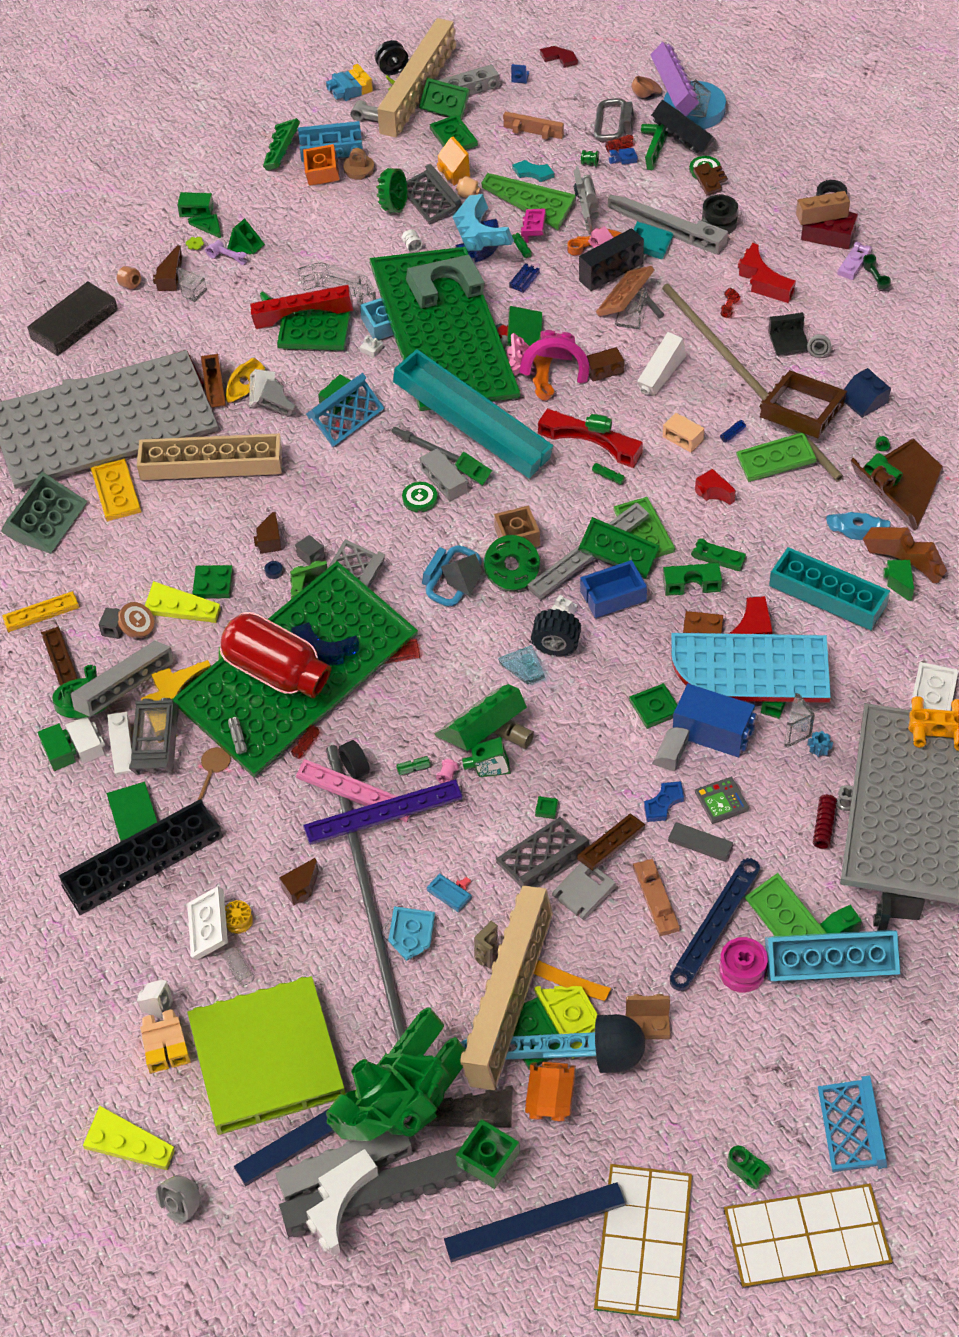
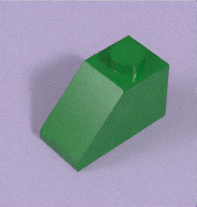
M887 560V566L883 568V579H886L887 587L906 600L912 601L914 584L910 560Z
M850 904L831 913L820 926L826 933L860 932L862 920Z

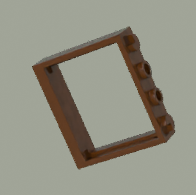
M789 370L785 376L782 375L780 382L775 384L773 391H769L766 399L761 401L759 406L761 409L760 418L819 439L844 406L847 391ZM788 387L830 402L818 419L775 404Z

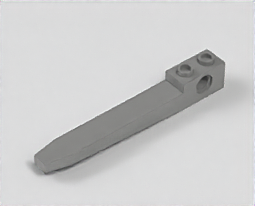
M616 195L608 197V206L620 214L638 222L673 233L674 238L716 255H719L727 245V230L700 220L695 224L626 197Z

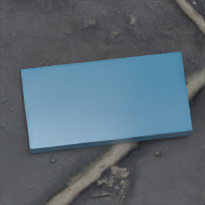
M440 873L427 886L429 893L458 913L472 899L471 894Z

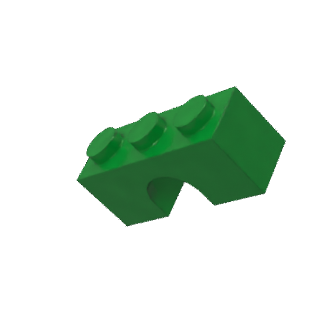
M719 563L663 567L665 596L684 595V586L690 582L699 584L702 588V593L721 592L722 577Z

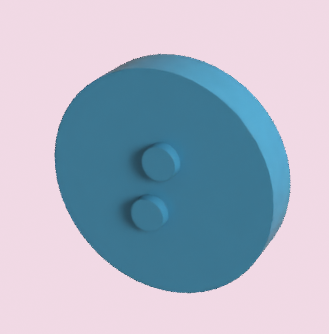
M691 81L690 84L698 95L699 103L686 117L703 129L715 126L725 115L726 97L723 91L708 82ZM667 91L664 101L675 108Z

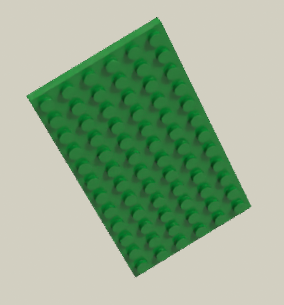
M466 247L370 258L369 263L402 361L417 349L491 402L520 398V390L484 294L467 298L457 281L451 278H438L432 281L438 292L437 305L420 308L406 281L407 268L469 255ZM416 399L419 411L431 410Z
M338 561L268 618L269 621L310 643L315 648L318 659L331 666L329 678L315 698H310L301 692L294 694L279 692L230 665L222 657L172 699L178 705L179 710L253 777L258 775L418 633L414 626ZM237 717L239 719L244 742L247 747L246 753H236L231 729L228 724L230 718Z

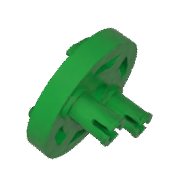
M506 535L496 539L489 546L484 556V571L487 578L493 585L505 591H518L526 588L539 572V554L534 545L521 536ZM508 557L515 558L518 562L517 569H507L505 559Z
M95 665L84 667L86 678L66 682L54 691L52 700L54 709L58 714L68 718L89 717L74 710L71 693L97 677ZM106 706L105 708L101 709L100 711H98V712L95 713L94 715H96V714L102 712V711L105 710L108 706Z

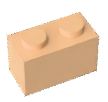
M675 413L663 424V437L691 453L704 441V428L688 420L686 417Z

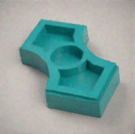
M527 160L512 164V169L519 178L530 177L542 182L555 177L554 171L548 164L535 165Z

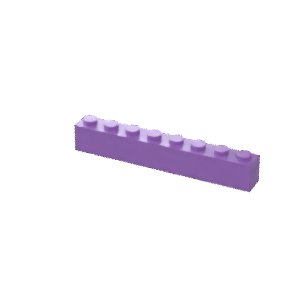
M662 41L650 55L675 108L687 116L699 103L698 95L690 84L691 81L687 77L688 75L684 71V67L680 64L681 61L677 58L678 55L674 51V47Z

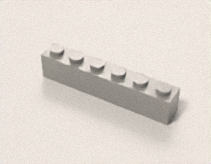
M153 641L71 693L74 710L91 717L151 678V674L173 664L171 647L158 641Z
M386 1131L371 1141L351 1140L344 1143L342 1147L328 1149L322 1155L314 1158L309 1157L302 1160L300 1164L282 1168L275 1174L285 1202L318 1192L320 1187L319 1177L364 1149L376 1164L377 1169L413 1155L408 1136L392 1135Z

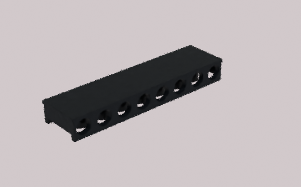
M199 799L58 875L62 884L61 887L80 916L224 836L219 824L215 822L204 806L203 801Z

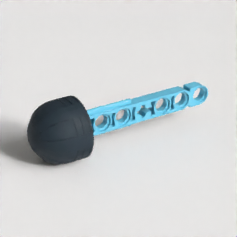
M619 1014L597 1015L595 1032L513 1036L511 1044L517 1045V1049L511 1052L508 1051L505 1060L596 1056L600 1073L624 1072L636 1066L641 1060L645 1051V1037L641 1027L630 1017ZM465 1039V1040H463L461 1043H462V1044L464 1045V1047L466 1048V1047H467V1039ZM576 1041L582 1043V1046L577 1049L571 1048V1044ZM557 1042L561 1044L558 1049L552 1050L549 1048L552 1043Z

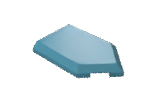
M394 906L388 942L406 961L430 947L435 912Z

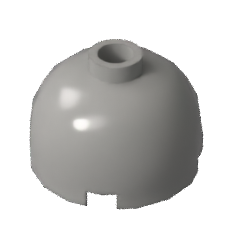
M173 1176L163 1181L156 1188V1198L161 1209L165 1206L170 1212L166 1215L176 1223L182 1224L192 1218L200 1206L198 1185L184 1176Z

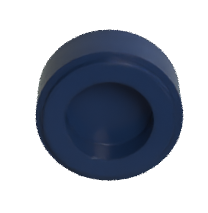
M278 561L268 562L264 567L265 575L270 579L281 577L283 574L282 564Z

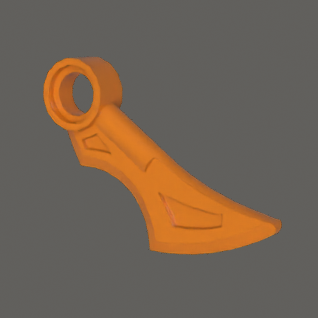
M607 229L613 237H616L622 233L616 230ZM578 236L575 239L569 240L567 243L568 253L571 255L582 254L583 248L591 246L588 242L590 236Z
M536 355L533 363L537 374L532 379L536 387L535 394L541 400L546 401L554 394L553 387L548 383L549 368L553 358Z

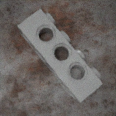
M492 64L438 80L470 89L469 96L500 87L499 74Z

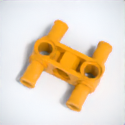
M920 696L913 697L911 699L912 710L909 713L910 721L908 726L909 731L913 734V745L919 748L926 745L925 736L954 738V748L959 751V699L951 702L952 711L924 709V699Z

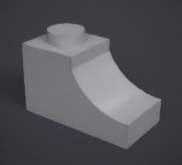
M267 379L257 403L289 417L295 404L285 397L283 385H280L275 380Z

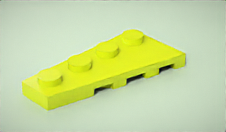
M154 581L145 606L154 616L212 623L217 622L221 610L219 603Z
M101 1106L98 1107L83 1143V1147L86 1150L163 1170L168 1169L175 1151L174 1146Z

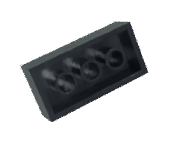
M631 228L580 255L579 281L590 291H593L625 274L627 271L639 267L643 264L644 238Z

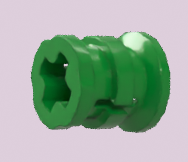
M582 150L581 164H594L597 167L599 151L593 153V151L586 152V150Z

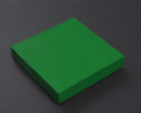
M664 683L629 696L631 705L646 729L673 719L677 703Z

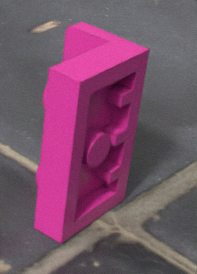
M526 209V214L523 216L524 227H521V236L524 237L526 243H529V236L543 235L546 209Z

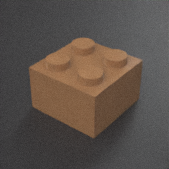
M529 505L494 514V528L498 538L506 535H517L529 540L534 547L540 546V531Z

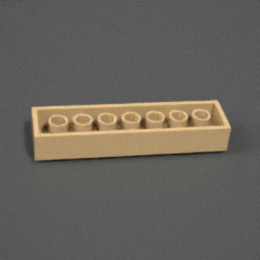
M280 433L139 440L137 458L140 480L281 474Z

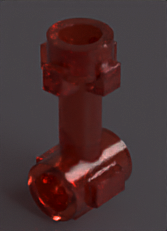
M728 288L724 293L727 302L721 306L722 310L720 313L724 318H729L732 315V305L741 298L739 293L732 288Z

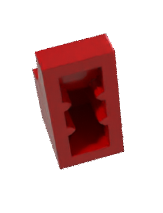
M714 469L696 478L695 491L697 495L706 501L717 499L728 505L735 502L736 490Z

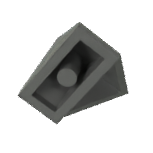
M476 553L441 566L447 584L471 596L482 572Z

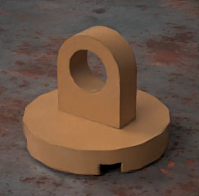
M354 148L349 158L343 163V170L349 178L355 180L364 179L365 176H370L374 172V162L370 157L366 156L364 150Z

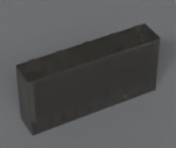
M87 281L27 326L30 339L56 356H59L118 311L116 299Z

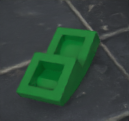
M464 451L455 463L457 469L481 485H484L493 471Z

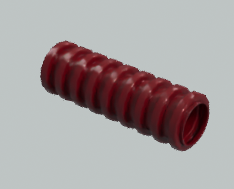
M828 794L819 797L814 839L812 842L815 847L820 849H826L831 846L837 799Z

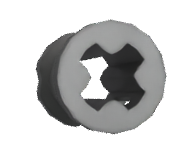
M843 785L839 788V797L837 798L836 805L842 811H850L852 786Z

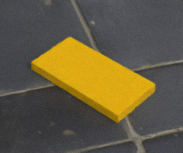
M125 459L91 467L106 522L141 513Z

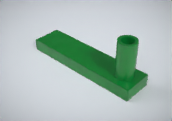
M658 124L641 125V133L654 134L645 156L647 170L654 169L668 135V131L665 130L666 126L663 124L660 126Z

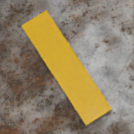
M71 591L4 614L2 617L7 631L11 632L78 609L79 605L74 592Z

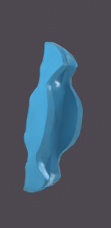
M848 512L827 515L826 517L827 524L832 531H840L848 538L863 540L871 527H890L891 525L890 521L871 516L867 513ZM853 521L863 522V525L857 526Z

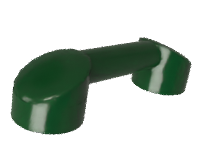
M873 254L865 255L863 257V266L865 270L871 272L877 281V288L886 289L890 287V277L881 276L876 269V256Z

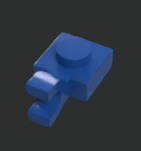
M634 148L620 149L618 152L616 150H609L611 156L609 158L610 164L621 162L622 165L637 163L638 157Z

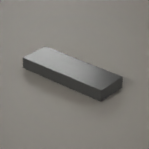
M675 822L668 837V842L726 862L733 846L731 841Z

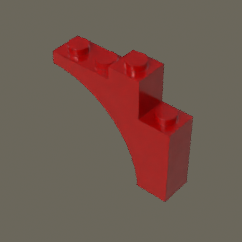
M766 597L746 598L745 614L737 627L728 634H772Z

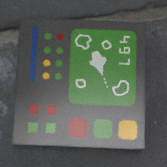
M732 776L695 789V794L712 824L749 811V806Z

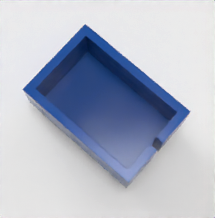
M632 560L580 577V592L586 603H588L594 618L647 601V586Z

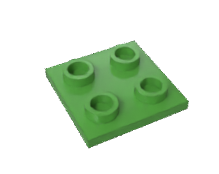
M315 561L309 566H297L290 571L291 599L304 589L305 583L315 580L327 570L326 561Z

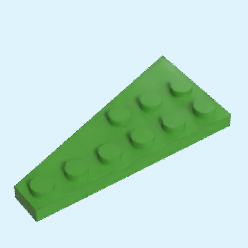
M487 173L481 182L482 188L525 212L526 209H546L545 223L559 230L576 201L575 194Z

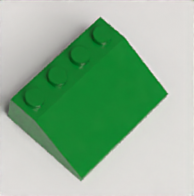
M507 684L486 695L434 734L436 737L468 751L526 709L527 706L519 688Z

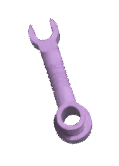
M220 240L205 248V252L210 258H215L218 254L222 253L234 258L241 265L247 262V260L243 259L247 256L246 253L234 252L224 248V244Z

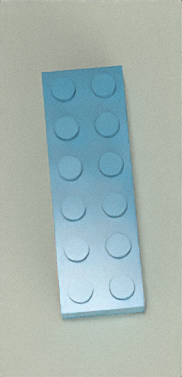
M895 930L765 937V948L768 958L767 979L769 981L900 974L898 935Z

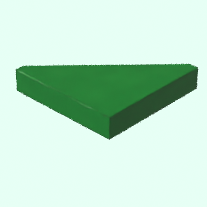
M217 214L188 218L189 225L221 238Z

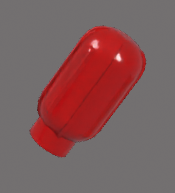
M253 612L239 614L228 623L221 636L220 653L226 662L284 694L301 692L310 698H315L329 678L331 666L318 659L317 652L310 643L259 614Z

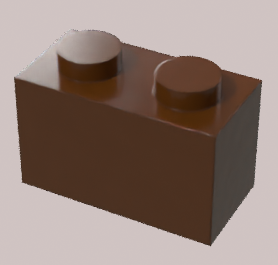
M617 347L587 355L589 362L588 375L592 382L624 373L625 360Z

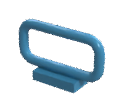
M461 545L453 546L447 553L446 549L438 548L424 571L422 584L426 585V594L431 600L444 606H454L459 603L464 595L463 592L458 590L452 599H446L435 594L433 588L443 574L441 566L448 564L455 553H462L467 556L476 553L481 566L482 560L480 555Z

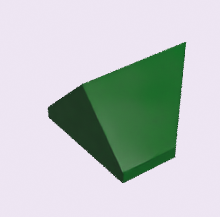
M244 218L233 227L227 249L234 252L254 254L265 244Z

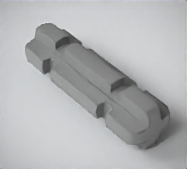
M237 717L230 718L228 724L231 729L236 753H246L247 747L244 742L239 719Z

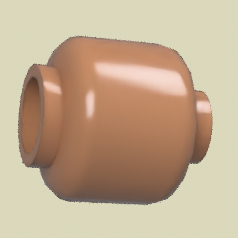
M123 266L117 273V282L122 287L135 289L141 282V274L136 268Z

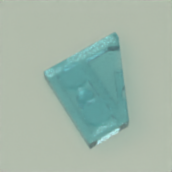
M532 645L498 658L500 665L527 685L545 678Z

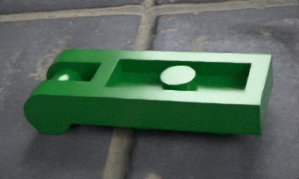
M702 538L697 540L696 548L691 553L695 559L708 563H719L722 567L739 572L746 559L745 553L708 543Z

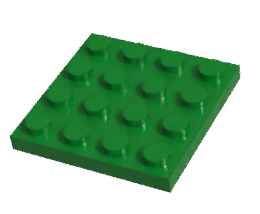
M309 309L284 316L281 320L277 347L282 349L345 350L351 311L337 314L326 310Z

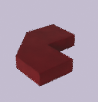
M557 46L540 49V55L544 62L559 59L564 68L578 64V59L571 50Z

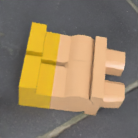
M172 1009L162 1013L164 1020L160 1022H155L154 1015L142 1018L140 1029L146 1064L150 1074L169 1069L165 1047L167 1048L168 1059L172 1068L191 1063L179 1017H176Z

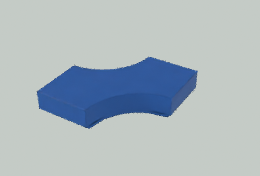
M681 781L661 783V790L658 795L644 801L646 822L666 821L669 809L677 803L684 802Z

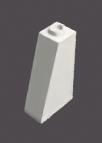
M667 332L637 381L639 390L642 393L655 396L685 359L686 352L683 338Z

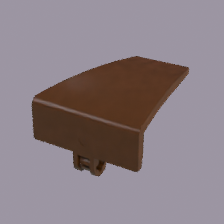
M915 439L909 440L885 455L888 463L903 473L896 486H893L896 478L893 475H889L884 466H878L870 476L864 467H861L852 458L850 461L854 472L913 530L918 529L934 493L943 466Z

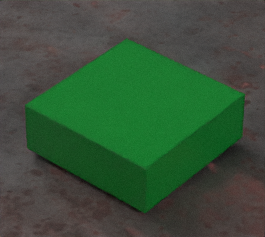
M538 796L535 817L555 819L558 799Z

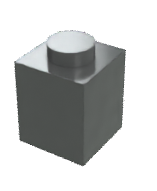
M311 535L306 536L295 544L297 556L308 566L315 561L322 562L325 559L324 547Z
M105 608L98 624L102 636L120 639L123 632L118 624V612L120 609Z

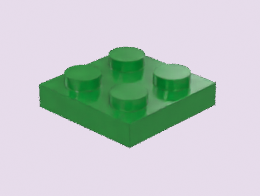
M232 565L196 566L192 595L204 599L230 598L233 575Z

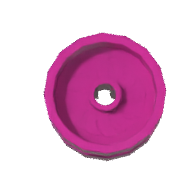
M737 937L725 944L720 954L719 975L725 986L739 993L751 992L760 987L765 979L768 963L767 952L763 945L748 937Z

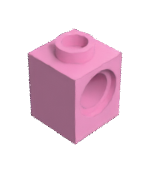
M604 226L593 230L588 242L595 248L614 237Z

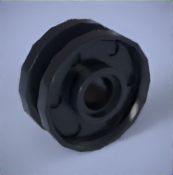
M396 40L386 41L381 44L374 55L377 65L386 75L400 73L409 60L406 50Z

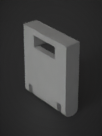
M580 863L553 891L552 896L555 898L559 897L558 901L576 916L582 911L580 918L585 920L616 888V882L598 868L592 871ZM590 872L603 882L600 885L589 877Z

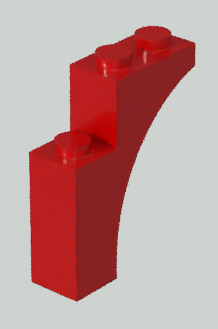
M752 243L750 248L746 249L743 259H740L738 262L739 276L750 279V284L752 285L751 292L789 303L795 293L796 280L784 277L770 269L760 257L759 244Z

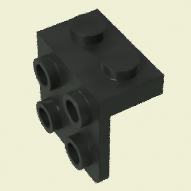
M803 312L769 317L768 333L777 355L808 351V342L803 330L805 318Z
M882 892L880 903L876 905L873 926L877 927V931L887 930L890 918L919 920L925 899Z

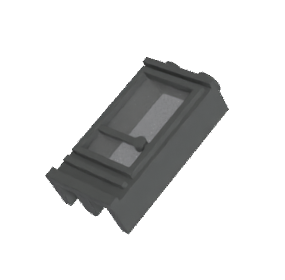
M146 698L142 699V701H135L136 709L129 769L135 774H140V769H146L149 773H156L157 769H165L167 772L173 773L178 705L170 698H161V700Z

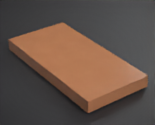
M647 266L627 271L596 310L597 315L604 316L623 311L655 271L654 268Z

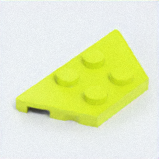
M541 986L534 987L535 994L541 1001L559 1034L595 1032V1022L598 1014L582 986H571L568 988L554 986V989H541ZM578 1041L571 1044L573 1049L582 1046V1043Z

